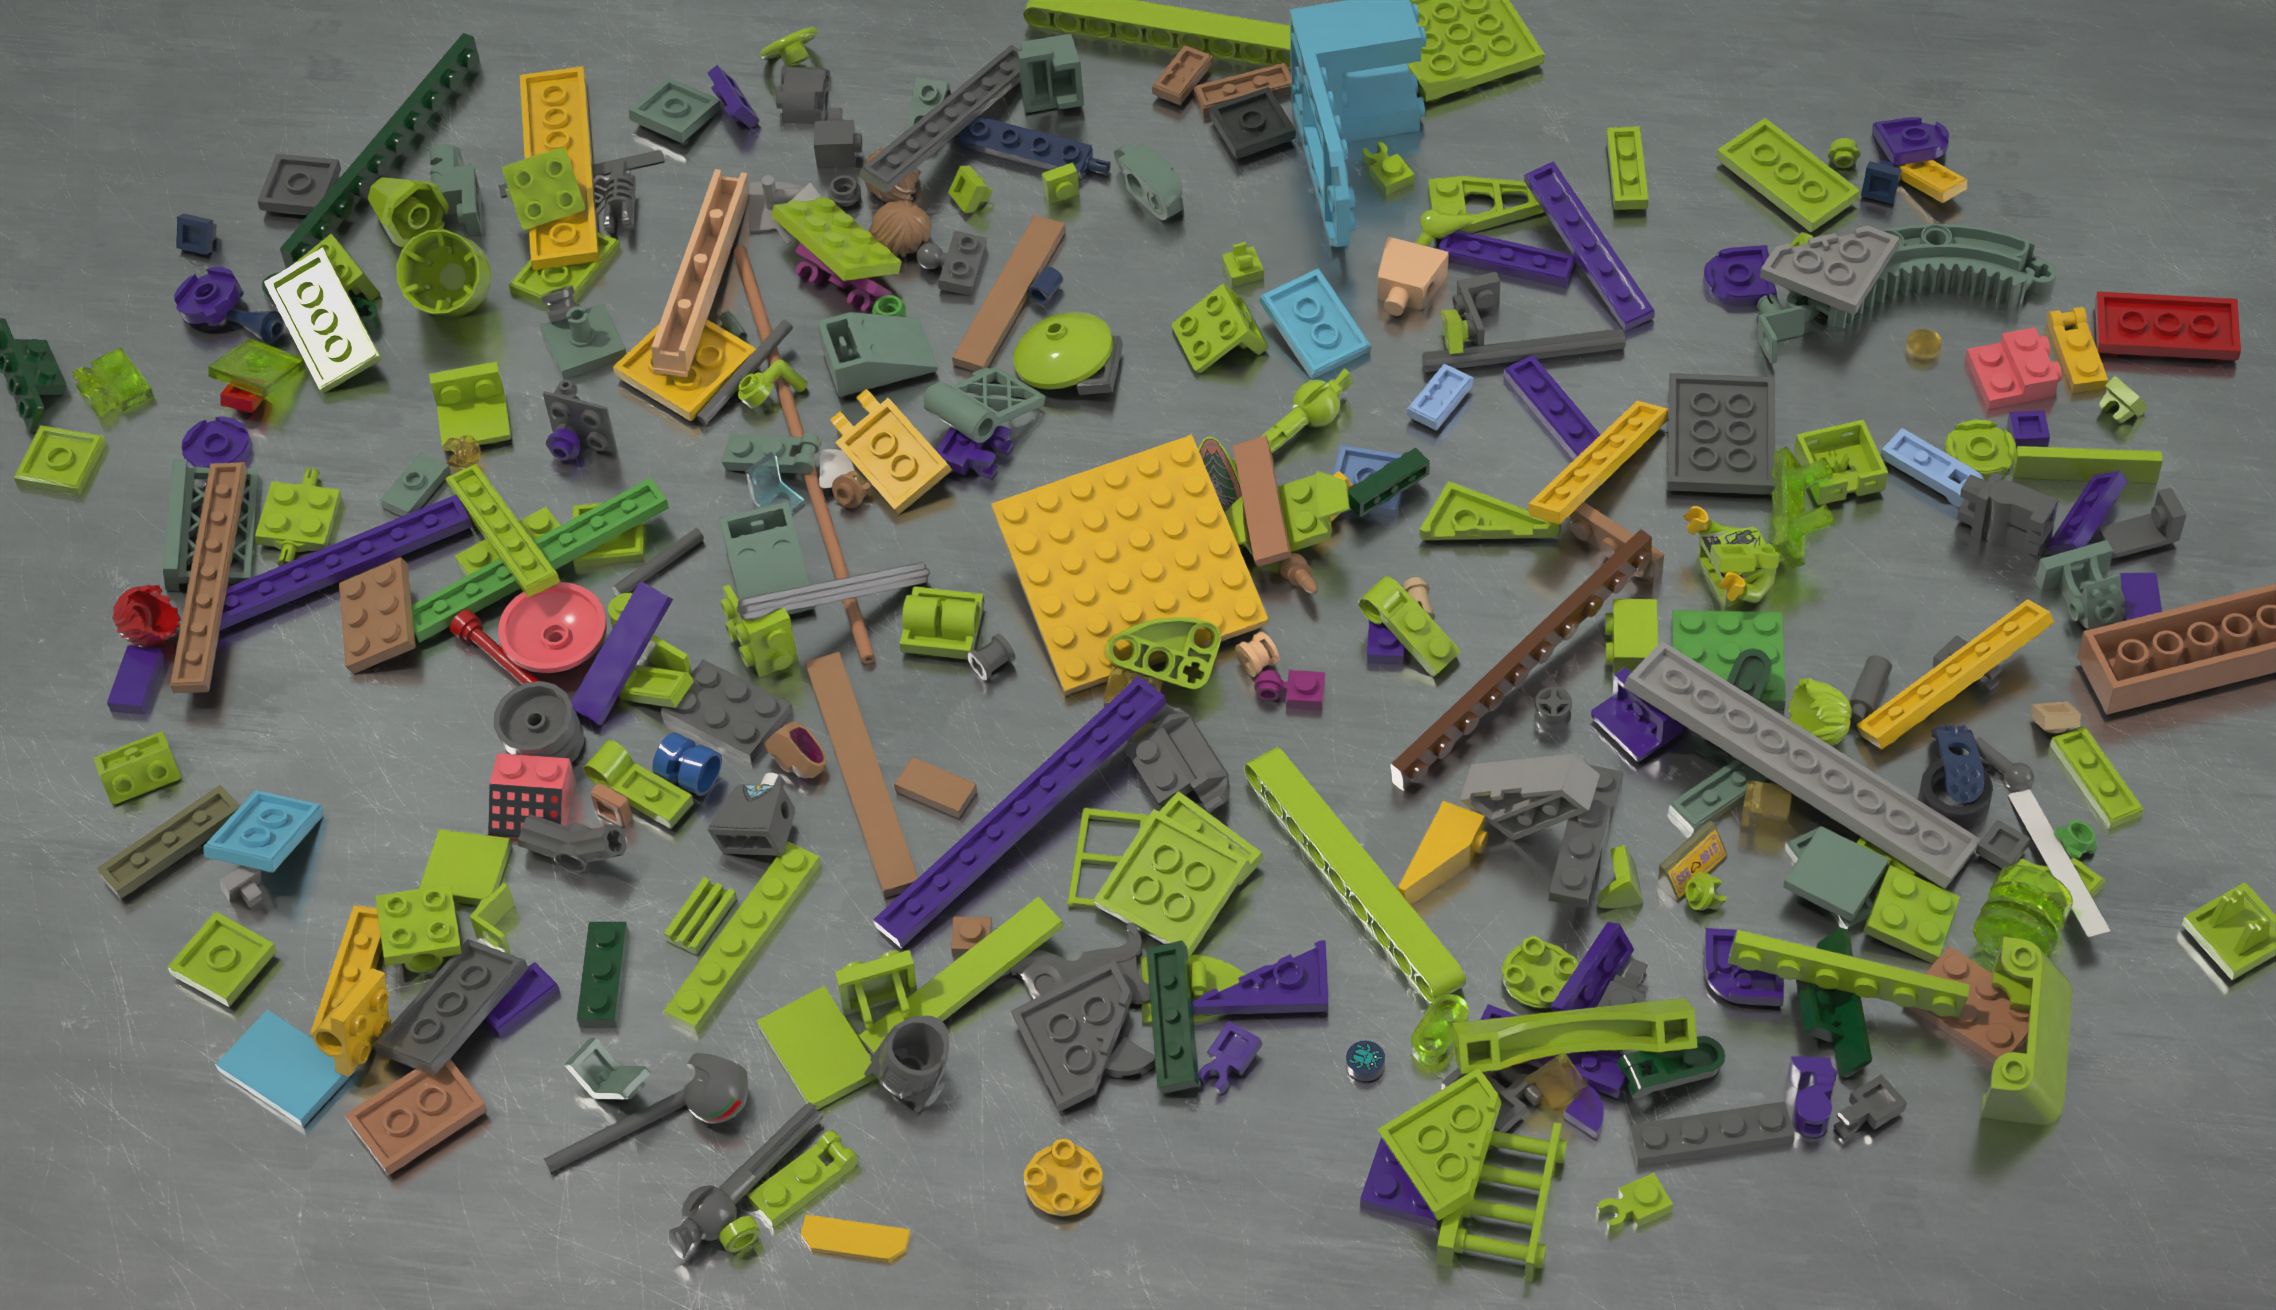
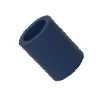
M1044 267L1028 289L1029 296L1039 304H1047L1062 284L1063 276L1055 268Z

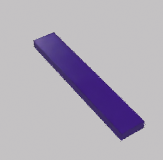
M1553 161L1525 174V184L1623 330L1627 331L1654 318L1655 310L1555 162Z

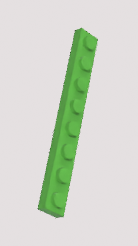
M649 478L533 541L555 570L669 509V505L652 478ZM499 558L413 604L414 635L420 643L449 627L454 617L461 611L470 610L472 613H475L521 587Z

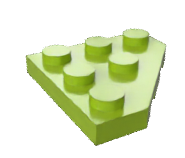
M1479 1067L1377 1129L1382 1140L1437 1221L1473 1199L1502 1102L1498 1093Z

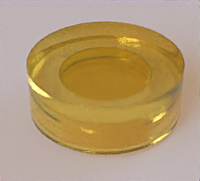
M1917 329L1911 332L1907 338L1906 353L1914 361L1920 363L1932 362L1940 355L1942 347L1941 337L1932 330Z

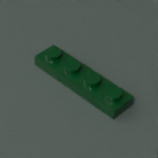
M1181 940L1146 948L1157 1088L1162 1094L1197 1087L1199 1086L1187 946Z

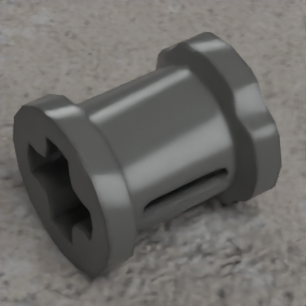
M1000 634L994 635L991 639L992 642L980 650H972L968 653V661L971 667L983 680L989 679L991 672L1004 663L1011 664L1016 659L1011 645Z

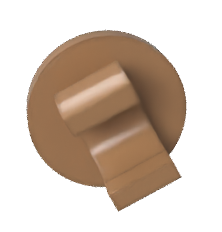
M855 471L838 476L832 483V491L836 500L847 508H855L861 504L871 486L869 482L861 485L855 479L857 475Z

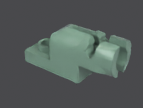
M442 144L434 146L430 150V165H432L430 178L431 182L440 188L449 204L447 214L458 215L459 223H465L468 236L482 235L480 186L474 164L464 165L461 150L454 145Z

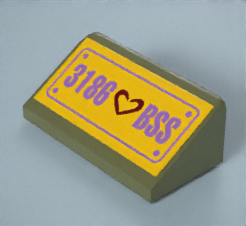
M1711 820L1706 822L1659 865L1658 887L1675 901L1679 902L1686 897V885L1695 873L1704 872L1710 875L1727 859V851L1715 823Z

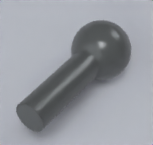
M1978 737L1975 740L1980 757L2004 775V782L2007 787L2014 791H2023L2033 785L2034 773L2028 765L2024 763L2013 764L1982 738Z

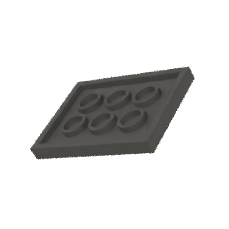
M1669 374L1667 490L1774 495L1775 377Z

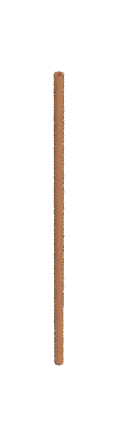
M738 246L734 249L735 259L761 342H763L772 332V328L747 249L744 246ZM778 347L767 357L769 367L776 360L781 359ZM779 376L774 383L791 436L802 437L805 433L790 385ZM814 467L812 473L803 474L834 575L836 579L850 577L823 490L819 486L816 467ZM857 597L843 600L861 661L864 664H870L875 661L876 657Z

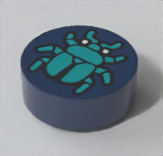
M1372 1041L1354 1043L1346 1054L1348 1073L1360 1081H1372L1378 1078L1385 1068V1053L1383 1049Z

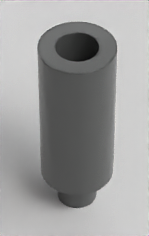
M1877 655L1867 658L1849 699L1852 709L1850 720L1858 724L1874 712L1892 671V664L1886 658Z

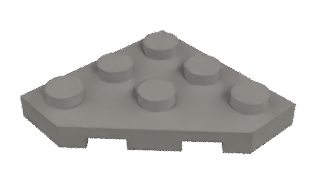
M1871 226L1855 228L1852 234L1837 237L1836 233L1810 238L1808 243L1794 247H1791L1789 243L1778 245L1762 266L1760 278L1855 315L1898 248L1899 237Z

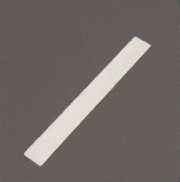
M2027 789L2009 794L2011 802L2086 935L2091 937L2110 932L2107 923L2062 844L2055 838L2054 830L2031 790Z

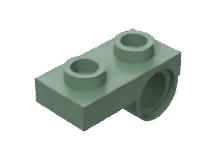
M916 77L904 132L951 94L948 81Z

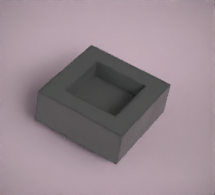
M1997 819L1977 844L1976 854L2008 871L2028 848L2030 838Z

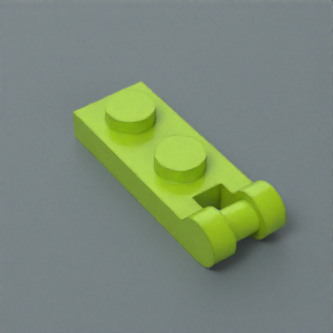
M829 1130L818 1139L814 1146L747 1195L749 1203L774 1229L850 1172L857 1165L859 1156L851 1148H845L842 1145V1138L834 1130ZM831 1155L834 1161L826 1166L822 1161Z

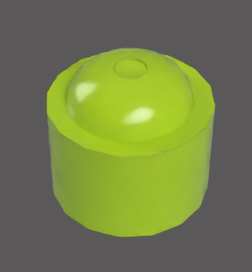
M428 230L413 237L402 249L396 264L397 283L403 296L415 308L441 317H460L475 310L486 298L491 285V266L484 251L472 240L447 230Z

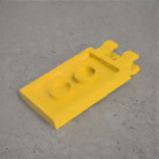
M866 389L856 397L868 413L865 418L853 426L839 411L830 419L842 435L835 443L899 515L951 472L952 469L889 398L880 404Z

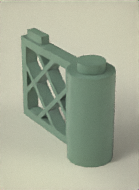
M985 367L972 373L971 378L953 386L945 382H937L931 385L924 394V409L973 441L982 443L989 439L997 426L1043 406L1046 396L998 367L991 369ZM996 380L997 382L1001 383L1002 385H998V384H988V383H990V382ZM967 393H978V394H982V396H979V395H969V394H967ZM987 394L1006 396V398L987 396ZM1011 397H1022L1026 398L1027 400L1012 399ZM991 408H1002L1004 410L996 412Z

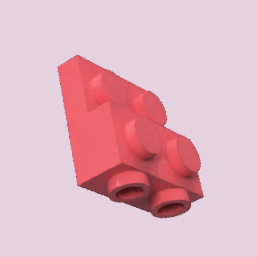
M2036 327L2002 333L2000 343L1969 348L1966 351V361L1987 409L2055 397L2057 384L2062 379L2060 364L2058 361H2050L2049 340L2046 335L2039 336Z

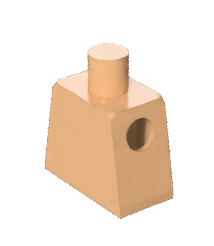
M1388 236L1378 273V298L1385 301L1384 309L1386 312L1399 316L1403 313L1405 307L1416 310L1424 309L1448 276L1449 252Z

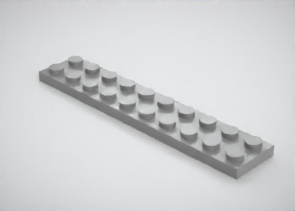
M1663 641L1626 679L1623 687L1637 695L1640 699L1650 703L1672 719L1677 720L1699 734L1702 738L1709 740L1734 758L1744 762L1766 778L1796 795L1799 799L1806 801L1831 819L1841 823L1863 839L1876 845L1944 889L1975 852L1977 844L1981 841L1980 838Z

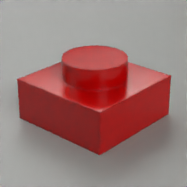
M233 378L220 394V406L233 408L239 412L253 413L266 397V384Z

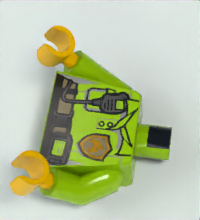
M1699 506L1691 507L1683 516L1684 520L1690 522L1687 525V531L1691 535L1700 534L1697 558L1724 608H1728L1741 601L1759 602L1774 584L1776 569L1755 567V571L1743 572L1741 575L1733 572L1723 574L1718 571L1710 559L1711 545L1747 544L1749 548H1755L1760 545H1772L1774 547L1773 553H1778L1779 562H1782L1790 557L1786 542L1781 539L1766 544L1759 530L1755 527L1739 528L1720 525L1710 520L1707 512Z

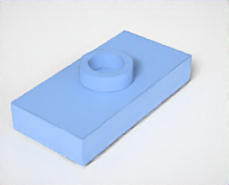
M1443 364L1407 408V416L1437 431L1472 388L1474 378Z

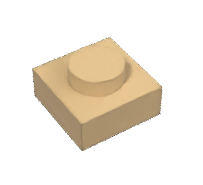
M2068 701L2032 704L2031 718L2046 732L2064 733L2067 728L2080 727L2081 713Z

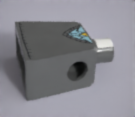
M766 773L760 785L740 784L734 788L707 829L722 853L783 855L795 815V807L783 789L785 781L781 776L775 773Z

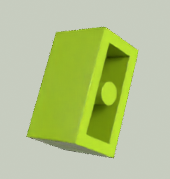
M1613 598L1612 613H1605V635H1612V642H1606L1605 664H1612V679H1614V674L1625 667L1632 673L1658 646L1657 599Z

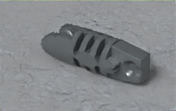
M625 160L612 163L611 177L606 181L603 225L606 234L616 232L617 219H622L626 230L634 228L636 178L634 175H631Z

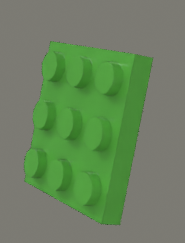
M1672 610V647L1726 681L1740 653L1752 648L1765 652L1771 661L1772 674L1761 703L1771 709L1785 710L1786 692L1782 612Z

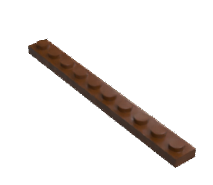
M1640 529L1391 763L1393 783L1404 791L1412 782H1419L1433 762L1438 758L1443 759L1452 750L1454 743L1463 734H1470L1476 728L1479 719L1487 711H1494L1502 703L1505 694L1513 687L1521 686L1527 679L1529 672L1538 663H1545L1559 643L1572 638L1579 625L1588 616H1595L1601 609L1603 602L1612 593L1617 594L1625 587L1631 575L1637 570L1642 571L1652 559V537Z

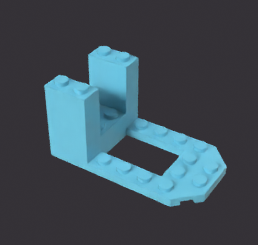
M1345 0L1289 9L1291 103L1331 246L1341 247L1350 245V231L1355 230L1354 214L1350 210V208L1355 207V196L1353 188L1348 187V171L1344 161L1348 159L1347 143L1420 131V117H1425L1423 98H1417L1416 95L1418 93L1417 78L1415 74L1410 75L1407 63L1421 61V47H1426V35L1424 27H1418L1417 25L1419 23L1417 4H1411L1410 0Z

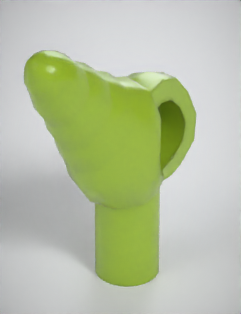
M1434 209L1427 210L1420 217V226L1423 232L1415 243L1429 247L1434 239L1444 238L1466 227L1474 221V218L1471 215H1453L1440 213Z

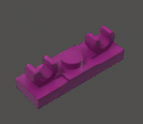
M801 242L795 253L806 259L797 265L795 269L796 275L804 279L806 273L812 269V275L808 281L818 286L823 280V270L831 274L828 281L844 290H846L848 285L856 288L848 295L847 302L856 307L859 300L864 298L865 301L860 310L867 314H870L876 303L875 297L879 299L885 295H892V292L868 278L842 280Z

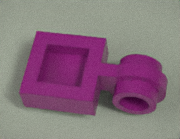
M1267 670L1261 672L1255 679L1254 689L1258 697L1265 701H1273L1278 699L1279 696H1286V708L1322 710L1325 672L1289 670L1288 682H1284L1279 673Z

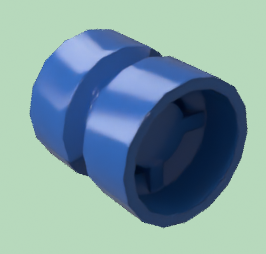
M673 732L667 735L660 743L653 759L652 770L654 774L673 784L679 782V786L683 789L702 796L715 784L721 770L722 757L719 752L702 744L696 745L693 740Z

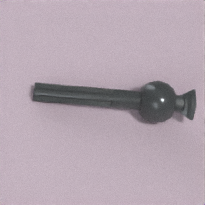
M810 1102L805 1104L719 1187L712 1185L701 1186L688 1195L681 1210L683 1223L679 1227L669 1230L668 1243L677 1256L684 1259L691 1244L695 1243L699 1238L706 1241L719 1240L721 1231L736 1220L737 1208L735 1204L823 1119L822 1113L816 1110L814 1104Z

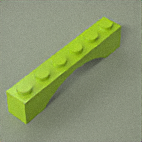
M1686 997L1452 1023L1455 1059L1461 1074L1470 1073L1478 1067L1482 1072L1502 1070L1529 1060L1574 1052L1597 1050L1665 1052L1697 1048L1695 1010Z

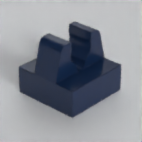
M1881 160L1880 163L1869 161L1866 167L1861 196L1894 204L1902 169L1896 168L1895 163Z
M185 213L177 216L176 248L205 255L212 252L217 224L213 223L211 219Z

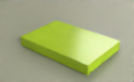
M597 232L600 261L533 270L530 259L509 284L510 292L548 307L547 304L543 303L541 295L564 286L573 285L575 291L573 298L576 302L621 248L620 241Z
M825 985L757 1020L758 1028L806 1104L809 1102L814 1104L816 1110L877 1079L873 1073L869 1077L864 1075L871 1064V1057Z

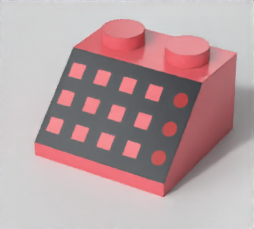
M497 753L489 783L488 835L518 841L523 823L530 814L566 826L577 784L570 758Z

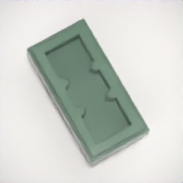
M420 452L380 499L382 508L400 516L419 510L451 473L449 464Z

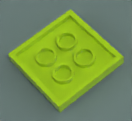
M1153 809L1093 899L1096 907L1125 923H1134L1138 930L1164 944L1182 940L1187 946L1188 957H1190L1243 877L1250 863L1248 858Z

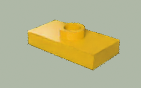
M1933 160L1896 166V168L1902 169L1900 178L1902 181L1942 203L1967 190L1966 178Z

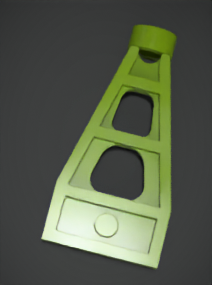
M1469 176L1428 179L1431 209L1445 214L1471 215L1474 218L1471 224L1459 229L1460 231L1474 233L1544 212L1524 181ZM1469 194L1488 195L1494 199V207L1486 212L1470 214L1466 211L1464 198ZM1503 194L1526 195L1528 202L1515 207L1505 208L1503 207L1501 196Z

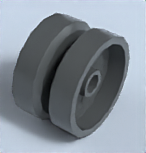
M543 681L522 684L508 692L500 700L494 712V729L507 754L570 758L572 763L578 757L583 747L584 730L567 693L555 684Z

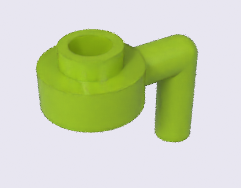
M778 359L764 373L758 372L745 376L739 384L738 398L749 408H754L766 400L772 391L773 382L779 376L798 392L805 390L808 382L785 361Z

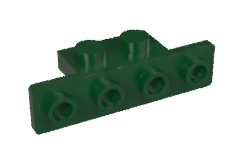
M0 318V372L4 374L8 383L9 394L14 397L18 406L19 417L24 420L28 431H36L44 410V405L39 395H63L67 384L47 340L14 339L6 319Z
M1842 927L1817 943L1818 949L1853 957L1849 931ZM1796 979L1805 1033L1834 1043L1840 1076L1848 1078L1872 1062V1055L1861 997L1855 993L1834 988L1826 989L1817 984Z

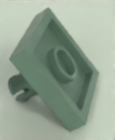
M604 303L587 309L579 306L573 307L567 312L566 319L540 325L544 340L563 380L617 362L627 354Z

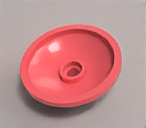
M560 582L530 598L524 592L515 597L501 615L498 635L504 653L516 665L533 672L555 673L580 665L598 650L606 634L607 620L601 602L592 592L576 584Z

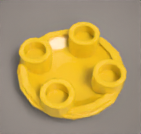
M1059 1139L1053 1145L1047 1146L1033 1156L1024 1170L1023 1178L1026 1194L1036 1207L1047 1214L1068 1216L1079 1214L1094 1203L1101 1191L1103 1173L1100 1164L1090 1152L1074 1145L1068 1139Z

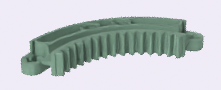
M1954 224L1911 225L1882 230L1899 237L1898 248L1856 313L1862 314L1864 306L1872 308L1874 299L1884 303L1885 294L1895 299L1897 291H1900L1904 296H1908L1909 289L1912 288L1917 294H1921L1922 287H1927L1930 293H1934L1936 286H1940L1944 293H1947L1950 287H1954L1957 294H1961L1964 288H1967L1970 296H1974L1978 291H1982L1983 299H1987L1993 294L1995 295L1996 303L2007 299L2008 307L2012 308L2023 302L2026 290L2036 294H2044L2051 291L2055 285L2057 269L2049 261L2034 255L2036 243L2000 231ZM1791 291L1787 296L1786 309L1802 305L1805 310L1804 322L1812 320L1820 312L1828 315L1827 325L1844 328L1846 320L1852 321L1854 318L1853 314L1810 297L1808 305H1805L1803 303L1806 301L1807 296Z

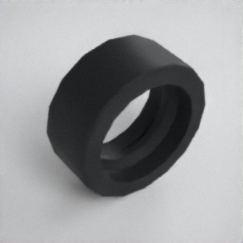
M1942 759L1930 764L1922 775L1918 800L1965 830L1980 824L1988 814L1991 803L1993 784L1990 775L1984 770L1983 792L1975 803L1963 807L1950 806L1940 801L1933 793L1934 786L1945 781Z

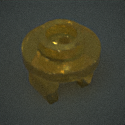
M464 435L460 439L449 438L442 446L444 451H453L455 453L447 461V464L451 467L460 466L461 469H465L476 464L480 459V446L470 435Z

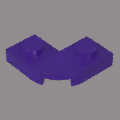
M1706 928L1704 969L1707 982L1712 990L1722 998L1738 1004L1783 1006L1784 978L1759 970H1746L1740 966L1728 963L1730 949L1737 930Z

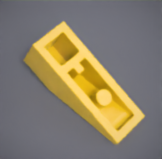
M1446 801L1442 802L1398 886V891L1411 906L1468 867L1476 852L1479 854L1483 852L1488 840V832L1484 831V815Z

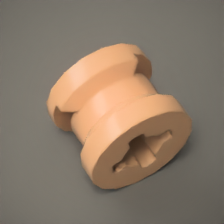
M1261 631L1253 636L1252 641L1248 643L1241 642L1235 647V652L1241 666L1252 677L1259 675L1263 667L1274 666L1280 661L1275 644L1266 633Z

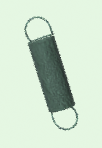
M728 310L723 312L719 318L731 334L745 341L748 337L747 333L733 314Z

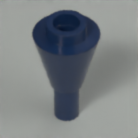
M231 308L227 312L228 321L242 325L267 344L274 343L283 333L284 321L281 314L277 311L243 312Z

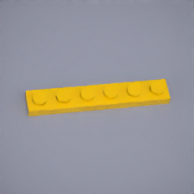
M1637 400L1528 503L1529 516L1543 519L1549 523L1561 524L1668 421V408Z
M2027 599L1858 723L1856 726L1860 735L1880 749H1884L1889 744H1892L1913 726L1925 720L1932 712L1952 700L1966 687L1982 678L1985 673L2009 658L2015 651L2051 626L2054 620L2050 611Z

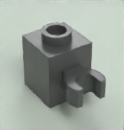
M829 108V121H815L814 152L817 168L856 166L857 153H862L863 151L862 133H856L854 120H843L842 108Z

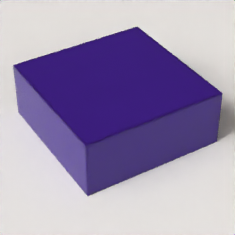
M2045 410L2009 412L2008 425L2016 443V448L2017 446L2044 447L2049 445L2050 434Z

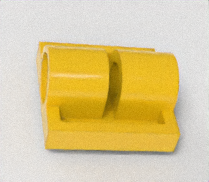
M371 968L363 979L358 980L313 1032V1040L318 1049L327 1056L334 1058L335 1072L349 1077L359 1064L365 1063L370 1051L374 1047L373 1044L391 1025L388 1010L389 992L387 991L386 975L384 972Z

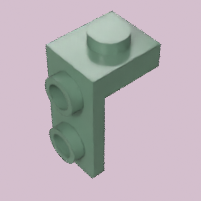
M589 1038L564 1064L592 1098L630 1099L643 1089L645 1085L643 1081L651 1073L646 1066H621L597 1038Z

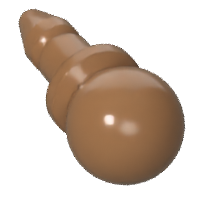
M1291 553L1292 558L1280 561L1279 571L1292 585L1301 586L1306 592L1312 594L1318 592L1317 582L1311 576L1312 570L1302 555Z

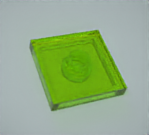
M248 338L208 366L209 377L262 397H267L305 369V360L298 355Z

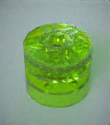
M2023 865L2004 867L1997 873L1993 881L1987 901L1983 904L1981 912L1975 921L1973 933L1981 947L1995 958H1997L2003 937L2031 941L2050 959L2054 946L2058 942L2060 931L2063 930L2072 910L2074 901L2067 887L2060 880L2045 871Z

